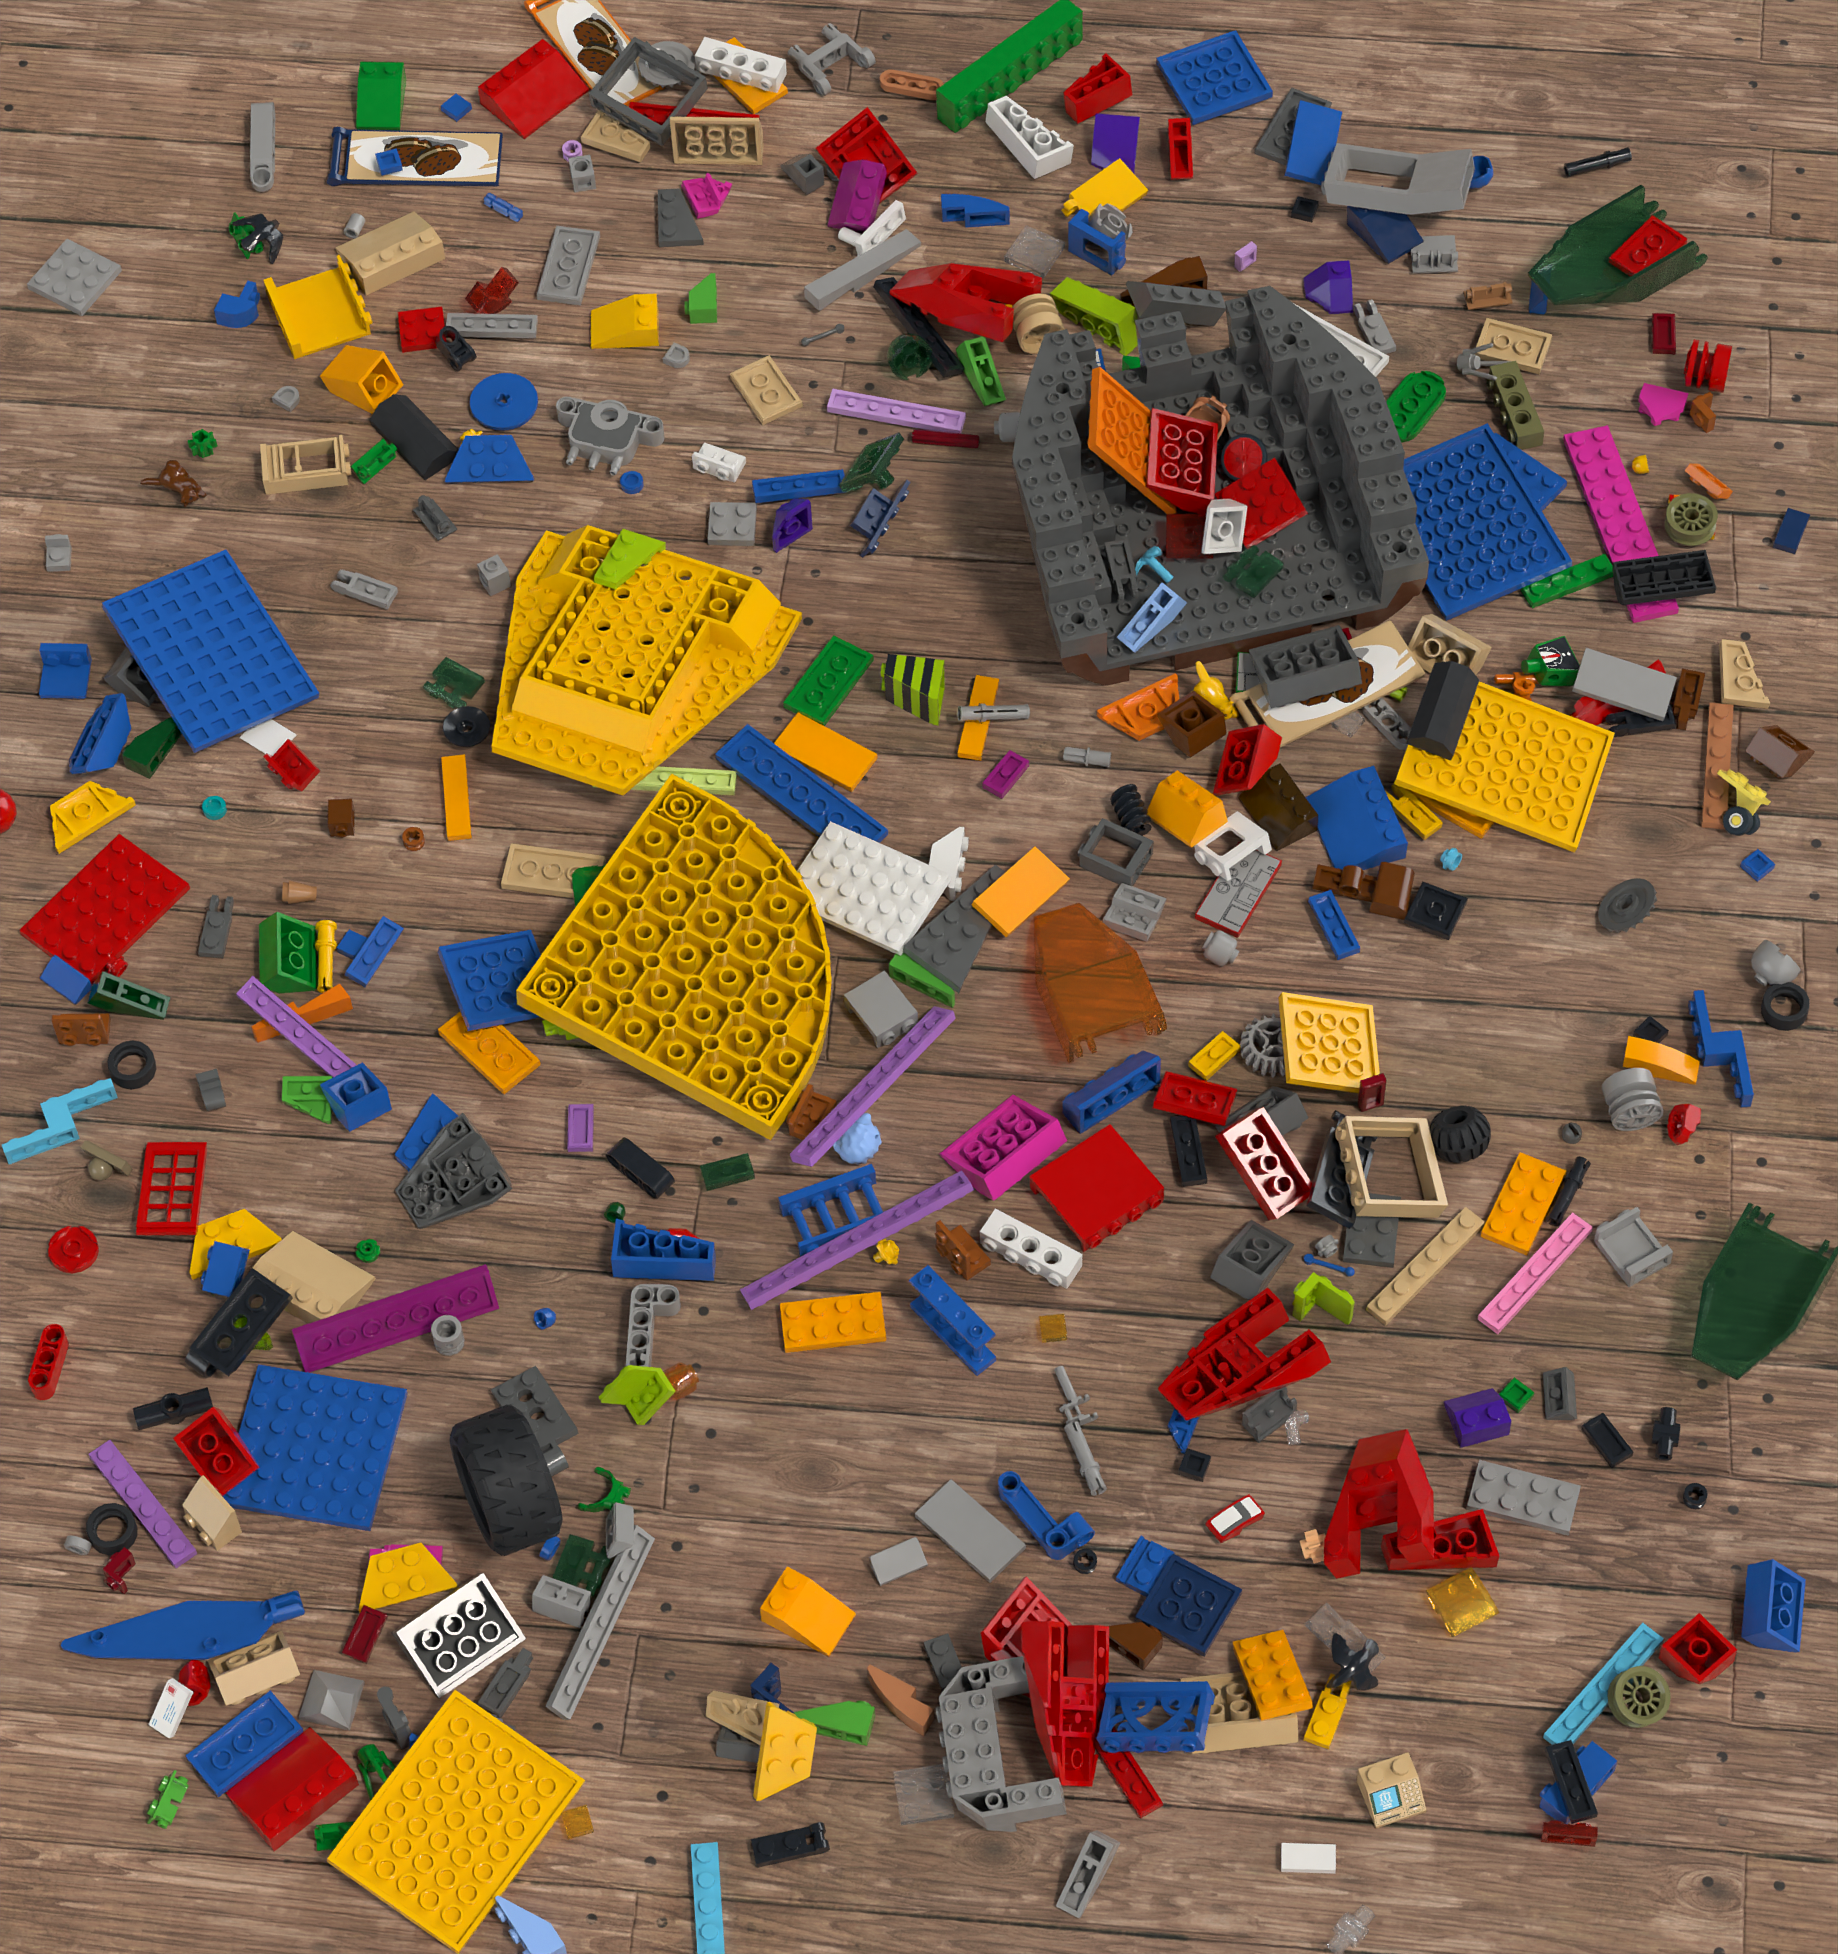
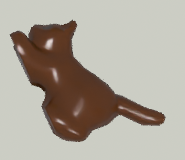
M177 460L167 461L165 468L160 472L158 478H145L140 482L142 485L163 486L166 489L180 493V502L184 503V507L193 501H197L199 495L202 497L207 496Z

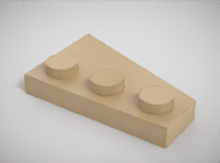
M1722 639L1719 644L1721 703L1768 709L1770 701L1763 693L1762 682L1755 674L1753 669L1755 665L1745 642Z
M713 1691L707 1696L706 1717L760 1745L766 1703L768 1701ZM773 1703V1704H775L776 1707L779 1708V1704H778V1703Z

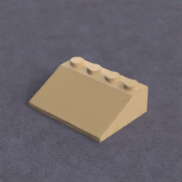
M670 117L674 163L762 165L764 143L763 130L759 118Z
M416 212L409 213L335 248L342 261L348 263L351 274L365 295L371 294L445 259L442 240L433 227Z
M294 1231L260 1257L253 1267L260 1274L291 1294L293 1299L284 1310L308 1324L353 1309L376 1279L375 1276Z
M1242 1672L1180 1679L1181 1682L1208 1681L1215 1695L1214 1704L1211 1705L1204 1742L1205 1749L1204 1751H1194L1192 1754L1298 1742L1297 1713L1261 1721ZM1195 1705L1191 1714L1197 1716L1199 1705ZM1186 1720L1189 1728L1188 1732H1193L1195 1723Z

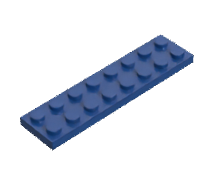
M749 724L715 753L716 759L731 771H735L745 782L819 838L830 821L878 843L888 836L887 828Z

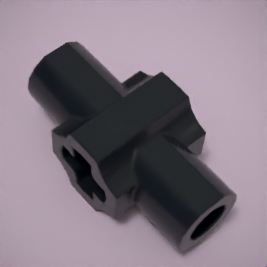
M1662 1407L1660 1409L1659 1421L1654 1420L1652 1444H1656L1655 1457L1664 1461L1672 1459L1673 1447H1678L1681 1427L1680 1424L1676 1423L1677 1410L1671 1407Z

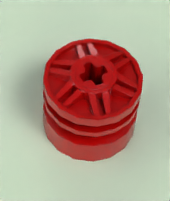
M1694 339L1687 353L1684 368L1685 386L1691 387L1692 378L1695 377L1698 378L1696 388L1700 389L1703 380L1706 379L1708 380V389L1710 391L1724 393L1732 346L1718 343L1714 353L1709 352V342L1705 341L1703 351H1699V340Z

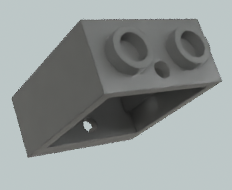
M1102 818L1098 825L1092 827L1087 843H1083L1079 848L1080 867L1119 885L1124 883L1134 886L1153 855L1154 841ZM1103 835L1137 850L1126 869L1092 854Z

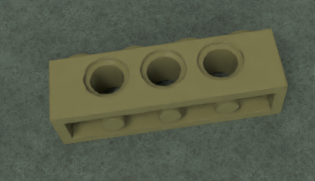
M1512 361L1490 366L1489 374L1496 376L1497 379H1486L1488 389L1493 391L1495 407H1499L1501 411L1500 419L1502 424L1506 425L1508 429L1507 436L1509 442L1521 450L1543 445L1544 429L1517 362Z

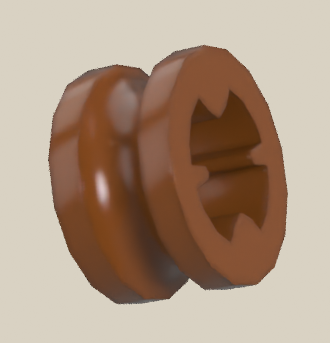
M418 827L407 828L402 834L403 844L407 850L418 851L425 844L423 831Z

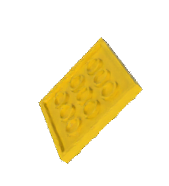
M1284 992L1280 994L1278 999L1286 1083L1359 1093L1360 1080L1380 1074L1373 1005Z

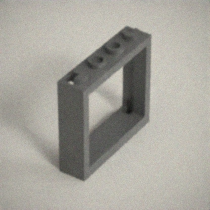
M634 37L590 91L589 99L592 107L663 146L671 136L670 117H686L708 87L706 77L700 74L699 70L689 68L683 61L675 60L665 51L657 50L647 41L643 42ZM637 57L692 86L691 90L662 126L608 96V93Z

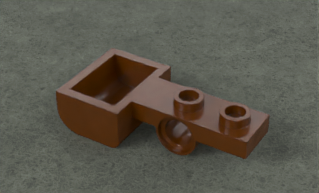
M1388 862L1380 863L1377 877L1365 875L1360 867L1354 865H1347L1342 870L1318 864L1312 889L1323 892L1331 890L1336 895L1371 902L1369 913L1404 920L1408 910L1415 873L1409 867Z

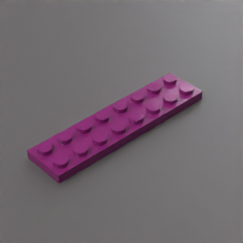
M485 1264L294 1328L292 1333L304 1370L310 1373L431 1332L433 1322L440 1316L451 1315L461 1322L497 1310L499 1305L488 1267Z

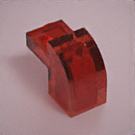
M501 267L489 284L477 281L465 299L477 313L496 314L504 310L512 302L509 296L519 282L507 268Z

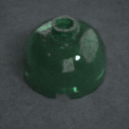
M904 333L892 340L888 347L886 357L889 367L898 378L903 380H909L908 377L915 374L916 378L922 376L928 371L933 362V359L930 358L932 352L930 345L919 335Z

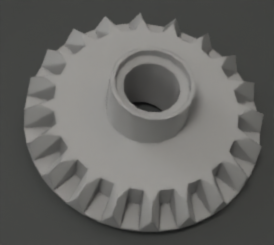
M663 41L651 45L657 50L665 51L673 59L683 61L689 68L695 69V57L692 51L685 45L673 41ZM639 58V71L647 83L652 82L654 86L659 84L662 88L665 85H670L671 88L674 84L681 85V80Z

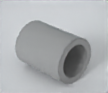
M353 213L344 229V234L352 239L357 238L365 224V218L360 214Z

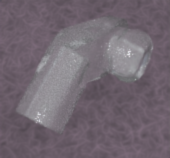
M1306 1410L1293 1411L1285 1423L1289 1446L1301 1444L1299 1428L1301 1424H1306L1309 1421V1415Z

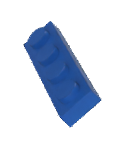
M843 469L752 480L755 503L847 492Z

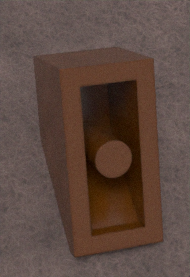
M1142 1622L1109 1626V1647L1142 1670L1148 1666L1162 1648L1163 1637L1160 1631L1151 1625L1147 1626Z

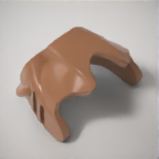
M1213 395L1211 398L1198 397L1185 416L1217 423L1218 441L1225 425L1230 421V415L1226 409L1227 404L1219 402ZM1207 403L1214 406L1221 412V414H1219L1218 412H1216L1215 410H1213L1205 404Z

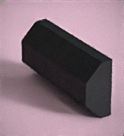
M393 394L379 403L370 418V423L389 444L392 443L396 446L397 452L424 480H427L453 463L459 449L406 395Z
M1706 550L1613 562L1614 588L1617 600L1621 605L1713 594L1716 591Z
M1454 661L1434 664L1406 744L1450 761L1452 760L1479 683L1478 677L1469 667Z

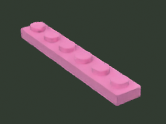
M1572 1212L1478 1315V1320L1496 1334H1499L1592 1232L1593 1227Z

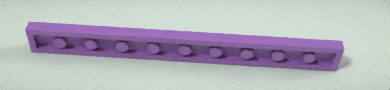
M934 1006L790 1153L792 1162L812 1167L956 1019L954 1011Z
M961 1170L740 1289L751 1310L761 1306L772 1298L786 1293L789 1289L800 1283L808 1281L813 1276L832 1268L839 1262L853 1257L865 1248L875 1245L878 1241L891 1234L897 1233L904 1227L918 1222L930 1213L942 1209L945 1205L956 1199L964 1197L974 1190L971 1182Z

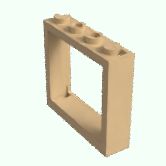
M1344 1117L1336 1128L1335 1136L1339 1141L1341 1161L1344 1162L1346 1182L1350 1187L1351 1203L1355 1208L1356 1216L1438 1218L1447 1208L1448 1203L1427 1118ZM1355 1136L1409 1137L1425 1201L1370 1199Z

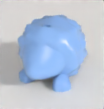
M864 1113L834 1143L833 1148L842 1160L850 1164H865L868 1159H872L873 1155L878 1152V1147L882 1141L880 1132L871 1121V1115Z

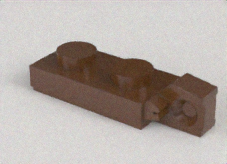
M1682 668L1673 708V715L1679 716L1676 729L1686 731L1688 718L1695 719V715H1697L1705 673Z

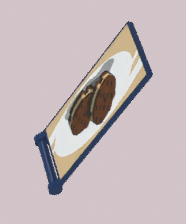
M338 126L332 129V157L330 173L327 175V184L330 186H338L340 184L499 186L503 133L349 130ZM348 138L345 176L339 175L342 139ZM397 149L403 171L381 176L375 153Z

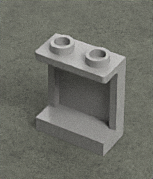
M885 970L844 994L845 1008L850 1014L854 1012L874 1037L877 1048L891 1044L896 1037L903 1033H908L918 1023V1012Z
M1638 1207L1632 1210H1624L1613 1221H1605L1600 1224L1596 1229L1594 1239L1595 1244L1628 1287L1671 1264L1673 1256L1671 1248L1668 1245L1662 1247L1640 1219L1641 1211Z

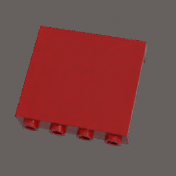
M1111 1124L1030 1175V1189L1035 1195L1039 1192L1081 1241V1250L1083 1252L1089 1248H1096L1104 1238L1117 1234L1124 1225L1130 1221H1137L1144 1212L1150 1208H1157L1164 1200L1163 1185Z

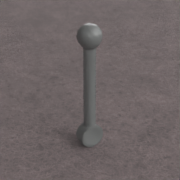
M837 324L834 329L810 338L804 337L801 340V344L808 346L810 342L836 332L841 334L844 332V325Z

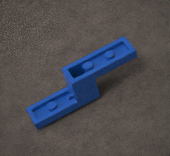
M1704 990L1694 991L1692 1000L1688 1001L1689 1014L1694 1016L1695 1021L1692 1022L1693 1036H1697L1699 1042L1696 1044L1697 1057L1702 1058L1703 1067L1730 1065L1731 1077L1736 1079V1084H1734L1735 1098H1739L1741 1108L1751 1107L1754 1093L1742 1031L1712 1032Z

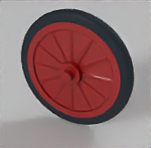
M1239 434L1232 437L1225 444L1221 453L1222 469L1233 481H1237L1267 462L1265 445L1258 437L1251 434Z

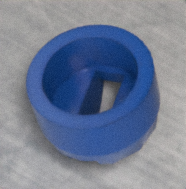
M542 1308L535 1311V1324L542 1330L551 1327L556 1321L555 1312L550 1308Z

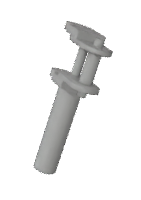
M1059 1366L1055 1368L1056 1376L1069 1402L1068 1404H1063L1059 1409L1060 1412H1065L1068 1419L1066 1425L1072 1422L1074 1426V1422H1079L1081 1426L1098 1418L1097 1412L1093 1413V1416L1089 1414L1084 1415L1081 1414L1078 1405L1090 1400L1089 1394L1084 1395L1083 1399L1081 1396L1077 1397L1064 1367ZM1075 1409L1078 1416L1072 1417L1070 1410Z

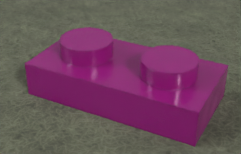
M1009 750L983 781V789L1003 799L1027 770L1029 761Z

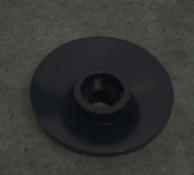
M472 706L460 707L446 716L443 723V732L450 743L459 747H472L486 739L490 732V720L487 714L479 708Z

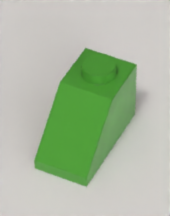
M715 273L709 274L689 291V301H685V315H690V324L717 323V285Z

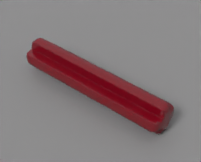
M914 429L912 432L913 443L978 448L980 442L979 436L973 434Z

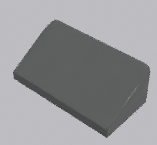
M1567 1367L1543 1372L1546 1420L1577 1419L1574 1373Z
M722 1725L717 1739V1757L758 1763L760 1745Z

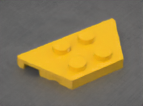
M88 781L50 805L55 847L58 854L136 806L135 800L132 797L125 798L117 795L116 791L103 788L100 784Z
M246 1209L198 1226L197 1235H195L190 1267L191 1278L193 1280L202 1277L203 1272L207 1270L209 1264L207 1255L210 1246L214 1245V1241L250 1249L248 1259L268 1252L282 1239Z
M422 1543L370 1556L360 1600L359 1613L363 1605L377 1610L455 1589L458 1587V1584Z
M771 1702L766 1703L753 1793L756 1801H761L810 1777L817 1727L814 1723L804 1718L800 1719L794 1713L784 1711Z

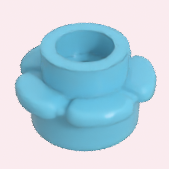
M1456 848L1446 849L1440 859L1443 869L1455 870L1461 862L1462 854Z

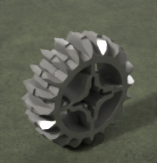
M1274 1013L1271 1015V1018H1267L1263 1014L1261 1021L1254 1018L1252 1025L1247 1024L1245 1031L1241 1034L1240 1048L1242 1058L1246 1059L1245 1063L1247 1066L1253 1065L1252 1070L1254 1072L1260 1069L1262 1076L1267 1072L1271 1073L1272 1077L1277 1072L1284 1076L1285 1063L1281 1020L1276 1018ZM1254 1042H1257L1259 1047L1262 1048L1261 1053L1255 1048Z

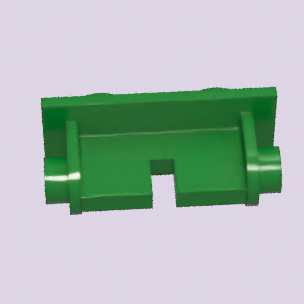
M234 212L229 223V232L233 235L246 259H249L251 252L261 253L264 244L260 241L252 251L242 248V239L250 235L254 228L251 225L233 226V222L245 218L244 216L238 217L236 212Z
M382 438L350 467L360 481L365 484L397 457L395 453L397 448L392 443L388 445L384 438Z
M355 1821L316 1825L314 1833L317 1841V1851L334 1850Z

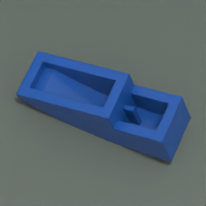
M941 194L942 222L965 221V228L1010 225V210L1004 204L972 195Z

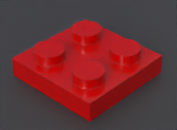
M442 306L398 312L402 353L437 349L435 344L436 337L440 330L445 327ZM442 336L443 340L447 342L446 336Z

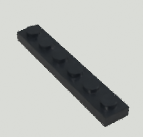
M894 277L876 280L873 288L944 378L962 374L965 367L918 307L913 303L909 306L890 295V290L898 283Z

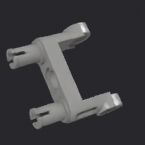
M831 23L828 24L830 29L827 25L822 29V34L830 40L826 45L810 55H807L798 45H794V48L791 47L788 51V56L799 65V70L812 81L814 89L822 97L831 92L830 83L822 71L846 55H849L861 67L869 68L876 63L874 54L869 48H861L850 36L840 33Z

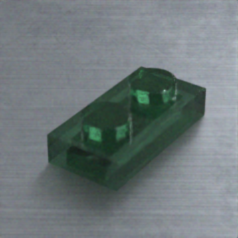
M748 1153L700 1165L706 1191L755 1179Z

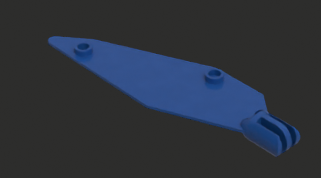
M297 1590L269 1598L265 1601H185L62 1641L61 1647L63 1650L94 1658L206 1660L256 1644L273 1624L300 1617L305 1614V1610Z

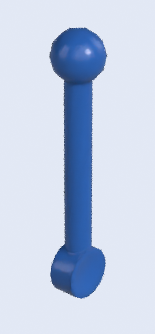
M1312 1254L1304 1256V1263L1307 1265L1313 1263L1344 1272L1348 1277L1353 1276L1355 1273L1352 1267L1345 1268L1318 1260Z

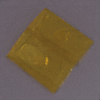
M1472 1567L1425 1590L1436 1613L1441 1615L1451 1637H1455L1499 1614L1490 1594Z

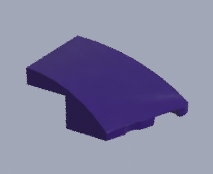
M1096 113L1091 165L1104 170L1120 158L1135 174L1140 117Z

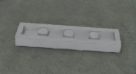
M448 313L446 326H452L457 329L462 337L536 338L538 317L537 315Z

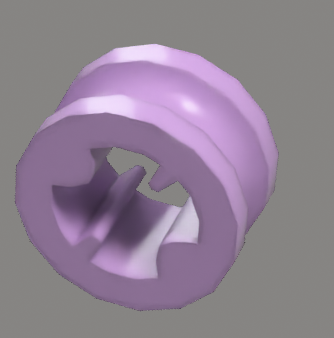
M569 140L563 144V158L567 162H569L568 158L583 156L582 146L578 141Z

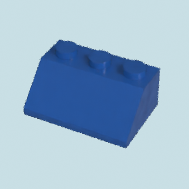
M1774 1559L1748 1565L1741 1637L1759 1648L1794 1653L1800 1652L1806 1579Z

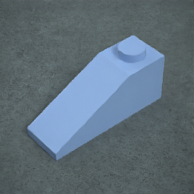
M1161 583L1117 638L1133 652L1138 651L1172 622L1187 602L1164 583Z

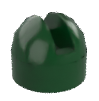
M620 1202L610 1203L605 1210L604 1217L611 1223H615L616 1219L623 1220L626 1214L624 1205Z

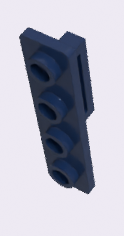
M905 480L891 500L874 488L868 493L850 524L852 528L868 538L859 554L862 558L869 552L873 554L880 543L877 539L886 533L890 526L887 524L888 520L893 519L900 509L897 507L899 501L903 502L909 494L907 488L910 481Z

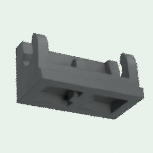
M1286 1387L1267 1394L1243 1412L1242 1426L1258 1443L1298 1414L1297 1401L1295 1398L1290 1400Z

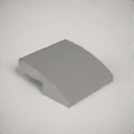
M1121 883L1113 896L1112 905L1103 918L1102 926L1147 942L1158 922L1167 898Z

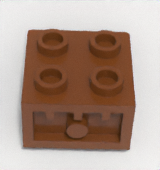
M109 1013L52 1015V1023L59 1044L68 1046L89 1044L97 1046L108 1044L111 1023Z
M941 1220L936 1222L935 1247L942 1257L946 1256L949 1259L951 1267L957 1275L961 1274L967 1281L991 1265V1259L961 1224L949 1231Z

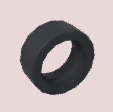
M1792 982L1773 984L1766 990L1763 996L1761 1014L1764 1021L1775 1029L1784 1031L1797 1029L1807 1018L1810 999L1803 988ZM1781 996L1789 997L1799 1004L1800 1010L1795 1015L1783 1016L1771 1008V1001Z
M131 1040L120 1043L110 1052L107 1060L111 1078L115 1084L125 1089H138L147 1085L154 1078L156 1072V1061L153 1052L149 1046L140 1041ZM139 1055L145 1058L146 1066L136 1074L125 1075L118 1071V1064L128 1056Z
M108 1503L97 1507L90 1514L86 1522V1532L92 1547L99 1553L108 1556L120 1552L124 1547L129 1549L137 1538V1524L132 1512L124 1505ZM111 1517H119L125 1520L127 1530L121 1538L115 1541H103L98 1537L97 1528L104 1520Z

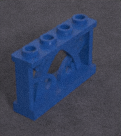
M1208 1681L1106 1683V1698L1099 1732L1096 1737L1103 1751L1109 1753H1117L1119 1751H1133L1135 1753H1142L1144 1751H1158L1162 1753L1169 1751L1189 1753L1204 1751L1211 1705L1214 1704L1215 1698ZM1195 1705H1199L1197 1716L1191 1714ZM1116 1706H1121L1123 1714L1115 1716ZM1154 1706H1162L1164 1711L1172 1717L1158 1728L1151 1731L1137 1720V1718L1149 1713ZM1170 1706H1174L1178 1711L1171 1709ZM1127 1720V1722H1123L1118 1726V1732H1112L1115 1724ZM1185 1720L1195 1723L1193 1732H1180L1182 1729L1189 1731L1187 1724L1184 1722Z

